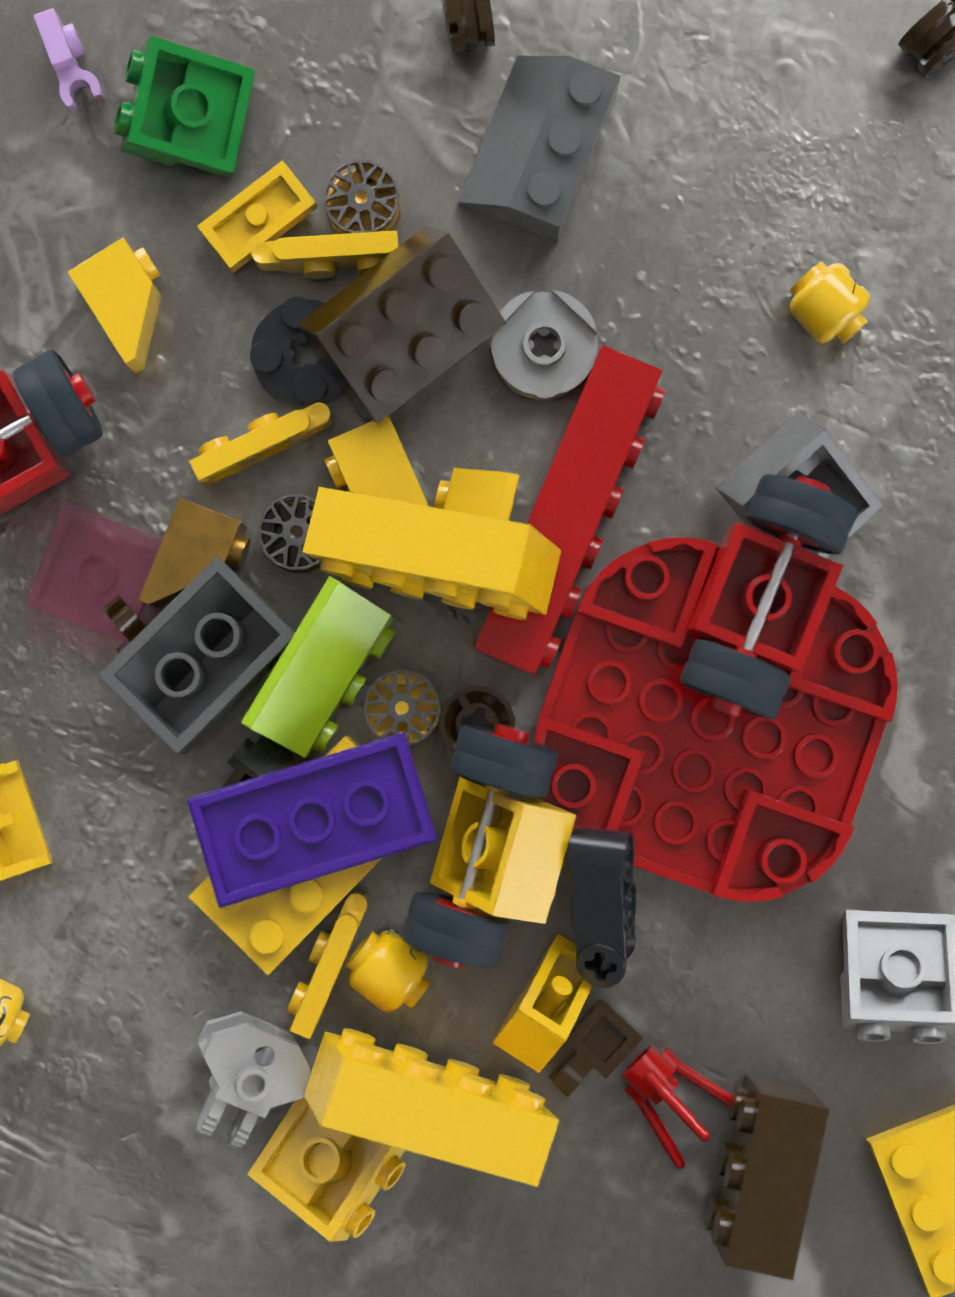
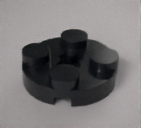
M303 297L288 299L284 304L275 307L264 316L252 338L250 361L258 381L272 398L288 407L305 408L315 403L327 405L335 402L345 394L320 358L314 365L310 362L303 363L301 367L293 364L296 358L292 350L297 343L305 345L308 342L297 324L325 304V302L319 300H307Z

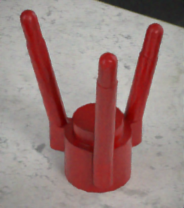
M651 1045L639 1054L621 1074L622 1078L629 1084L624 1091L637 1103L675 1167L682 1169L685 1166V1161L648 1098L656 1105L664 1101L701 1141L705 1142L710 1139V1133L672 1092L679 1084V1080L673 1075L674 1072L729 1108L732 1094L681 1062L668 1047L660 1053Z

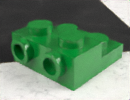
M150 36L142 46L141 52L134 49L131 51L127 63L124 80L134 84L130 104L120 103L114 123L113 134L123 137L120 151L168 166H173L178 162L229 178L235 169L255 69Z

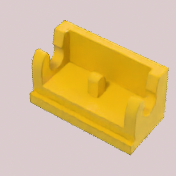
M12 761L6 764L0 763L1 882L53 863L19 761Z

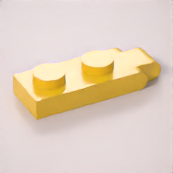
M397 230L279 238L276 241L255 244L251 255L257 268L264 272H303L305 278L324 279L335 276V270L357 269V273L362 275L400 245Z
M315 403L302 410L290 412L280 418L277 413L264 415L247 426L248 433L232 441L229 440L228 436H222L202 445L198 449L200 456L189 460L198 481L207 488L310 439L312 435L327 429L332 424V414L324 403Z
M355 891L347 897L331 934L321 930L308 960L317 965L311 982L307 985L299 981L286 1011L296 1016L290 1028L291 1032L311 1039L369 905V899L364 892Z

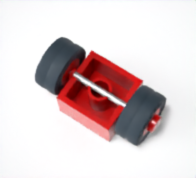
M54 350L46 351L37 356L33 361H29L13 371L14 377L5 370L0 371V515L70 477L71 473L61 456H70L79 451L83 446L90 445L103 436L101 424L91 406L96 402L91 389L80 373L72 374L66 363Z
M764 474L758 482L754 498L746 512V520L773 536L738 522L728 527L687 628V631L722 645L706 640H696L689 654V660L680 677V683L684 684V686L709 697L707 706L739 718L743 710L766 719L774 720L791 680V676L779 668L789 672L802 671L844 565L801 547L824 554L840 555L844 550L848 534L857 517V509L842 498L829 493L830 488L828 486L798 476L797 480L779 475Z

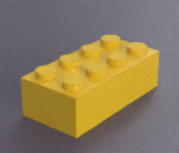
M319 487L303 553L321 562L320 571L341 577L342 583L351 586L373 589L375 582L391 587L390 591L392 593L414 599H423L424 592L442 597L441 602L471 610L474 609L475 602L494 607L493 612L496 614L526 620L527 612L544 615L547 613L561 549L531 525Z
M344 736L327 755L360 745L350 736ZM381 859L222 908L218 907L209 876L188 897L269 975Z
M344 1028L341 1036L325 1031L303 1095L320 1126L538 1187L559 1119L544 1106L545 1098L529 1091L531 1086L529 1083L505 1074H499L497 1081L478 1076L480 1071L478 1068L454 1059H448L446 1066L426 1061L427 1053L403 1044H396L394 1051L374 1046L376 1041L374 1037L357 1030Z

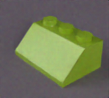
M329 576L241 723L304 758H310L314 750L323 754L339 728V725L332 722L340 706L342 703H345L351 707L368 680L360 673L372 655L380 660L396 633L389 628L393 617Z

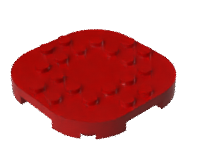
M674 537L651 541L630 550L609 563L590 584L574 614L534 731L533 742L558 752V760L552 774L549 792L546 797L542 798L544 802L576 815L572 831L577 827L633 832L635 843L634 866L728 900L758 902L781 898L783 895L795 891L809 882L813 883L825 874L841 856L855 829L851 825L886 723L892 722L896 707L897 673L893 653H889L884 638L876 626L878 623L871 613L850 594L835 586L802 671L789 672L779 668L790 675L791 680L774 720L766 719L743 710L739 718L709 707L707 706L709 697L684 686V684L680 683V677L689 660V654L696 640H706L722 645L687 631L720 547H717L718 543L696 538Z

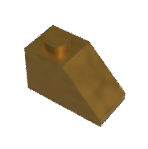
M179 498L139 601L156 608L171 603L217 556L230 568L235 567L239 569L245 560L251 542L250 538L244 536L248 527L239 520Z

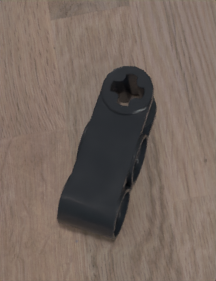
M575 827L569 843L568 868L572 878L571 918L575 928L576 967L583 980L590 985L599 988H610L619 984L623 979L627 967V958L633 953L637 940L635 928L637 891L636 884L633 881L634 836L633 832Z

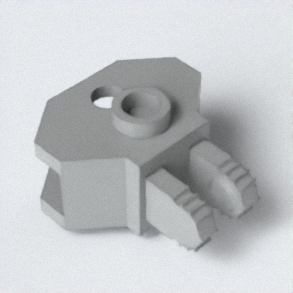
M242 1011L206 1022L197 1042L212 1073L208 1081L211 1092L198 1118L196 1133L206 1137L211 1136L228 1103L240 1109L229 1129L227 1145L237 1149L243 1148L259 1116L266 1118L270 1108L305 1098L303 1095L311 1069L292 1033L288 1030ZM265 1046L262 1050L255 1052L258 1048Z

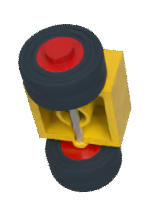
M497 724L495 730L463 725L459 731L456 749L450 763V770L462 777H459L430 879V884L454 895V897L430 892L415 893L411 900L409 915L402 932V939L407 944L431 955L430 958L441 964L458 968L463 967V965L483 968L496 967L501 959L504 942L510 928V920L508 918L542 924L546 923L551 902L556 893V885L566 850L570 843L576 815L535 798L546 797L549 792L552 774L558 760V752L547 746L529 741L530 733L503 724Z

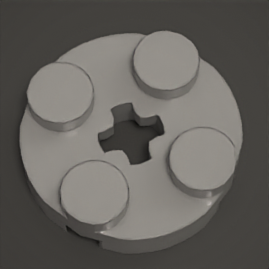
M552 290V293L544 291L534 293V291L516 296L502 308L500 314L506 324L492 334L490 353L498 376L511 390L524 397L534 398L540 402H549L555 398L572 393L586 381L596 360L598 340L594 319L581 302L564 292ZM537 333L543 338L549 333L555 335L557 340L553 347L557 353L551 358L545 354L539 358L532 353L535 345L531 337Z

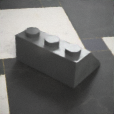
M517 56L459 198L458 205L557 244L615 102L621 76L571 56Z
M217 556L98 676L176 754H188L275 667L294 636L295 631Z

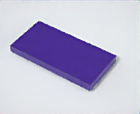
M405 732L186 799L219 908L438 841Z

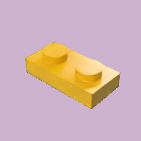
M282 160L197 225V227L230 271L234 273L252 259L251 251L255 244L276 241L315 211L317 205Z

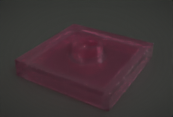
M65 502L25 604L125 642L128 639L112 623L102 608L116 596L120 595L139 618L141 617L146 603L139 601V597L162 539Z

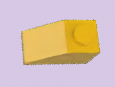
M123 237L68 271V274L124 363L134 374H137L145 368L161 300V294L152 282V280L160 276V273L143 247L133 252Z
M389 415L378 424L371 421L328 440L334 455L324 460L337 489L347 485L351 493L428 506Z
M453 468L451 481L440 480L434 508L510 521L519 475L508 472Z
M559 933L554 937L512 1004L493 1041L494 1045L538 1073L541 1072L567 1040L592 988V985L584 981L578 973L576 967V945Z

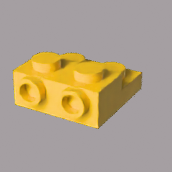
M302 1098L294 1101L247 1175L329 1242L346 1241L350 1235L353 1238L359 1237L372 1222L375 1210L369 1205L380 1188L385 1191L389 1190L403 1174L406 1163L400 1157L405 1149L320 1126L306 1099Z

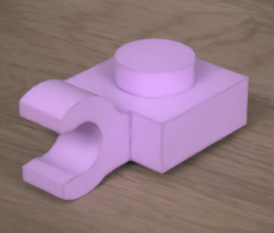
M54 8L33 15L50 62L59 79L60 97L71 113L78 111L77 105L74 102V94L82 87L91 89L98 104L104 102V91L96 76L87 70H82L79 66L77 58L85 55V51L74 24L71 23L64 26Z

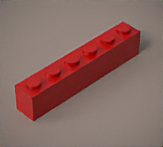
M604 345L601 346L527 521V525H531L561 549L547 613L544 615L527 612L526 620H519L493 612L494 607H491L475 644L474 652L533 677L538 666L549 670L561 642V639L552 636L559 616L571 618L582 592L581 588L573 585L580 566L592 568L603 542L602 538L594 535L602 515L610 519L613 518L623 495L624 489L615 485L623 466L630 469L634 468L644 445L645 439L636 435L644 416L654 420L665 395L666 389L657 386L663 370Z

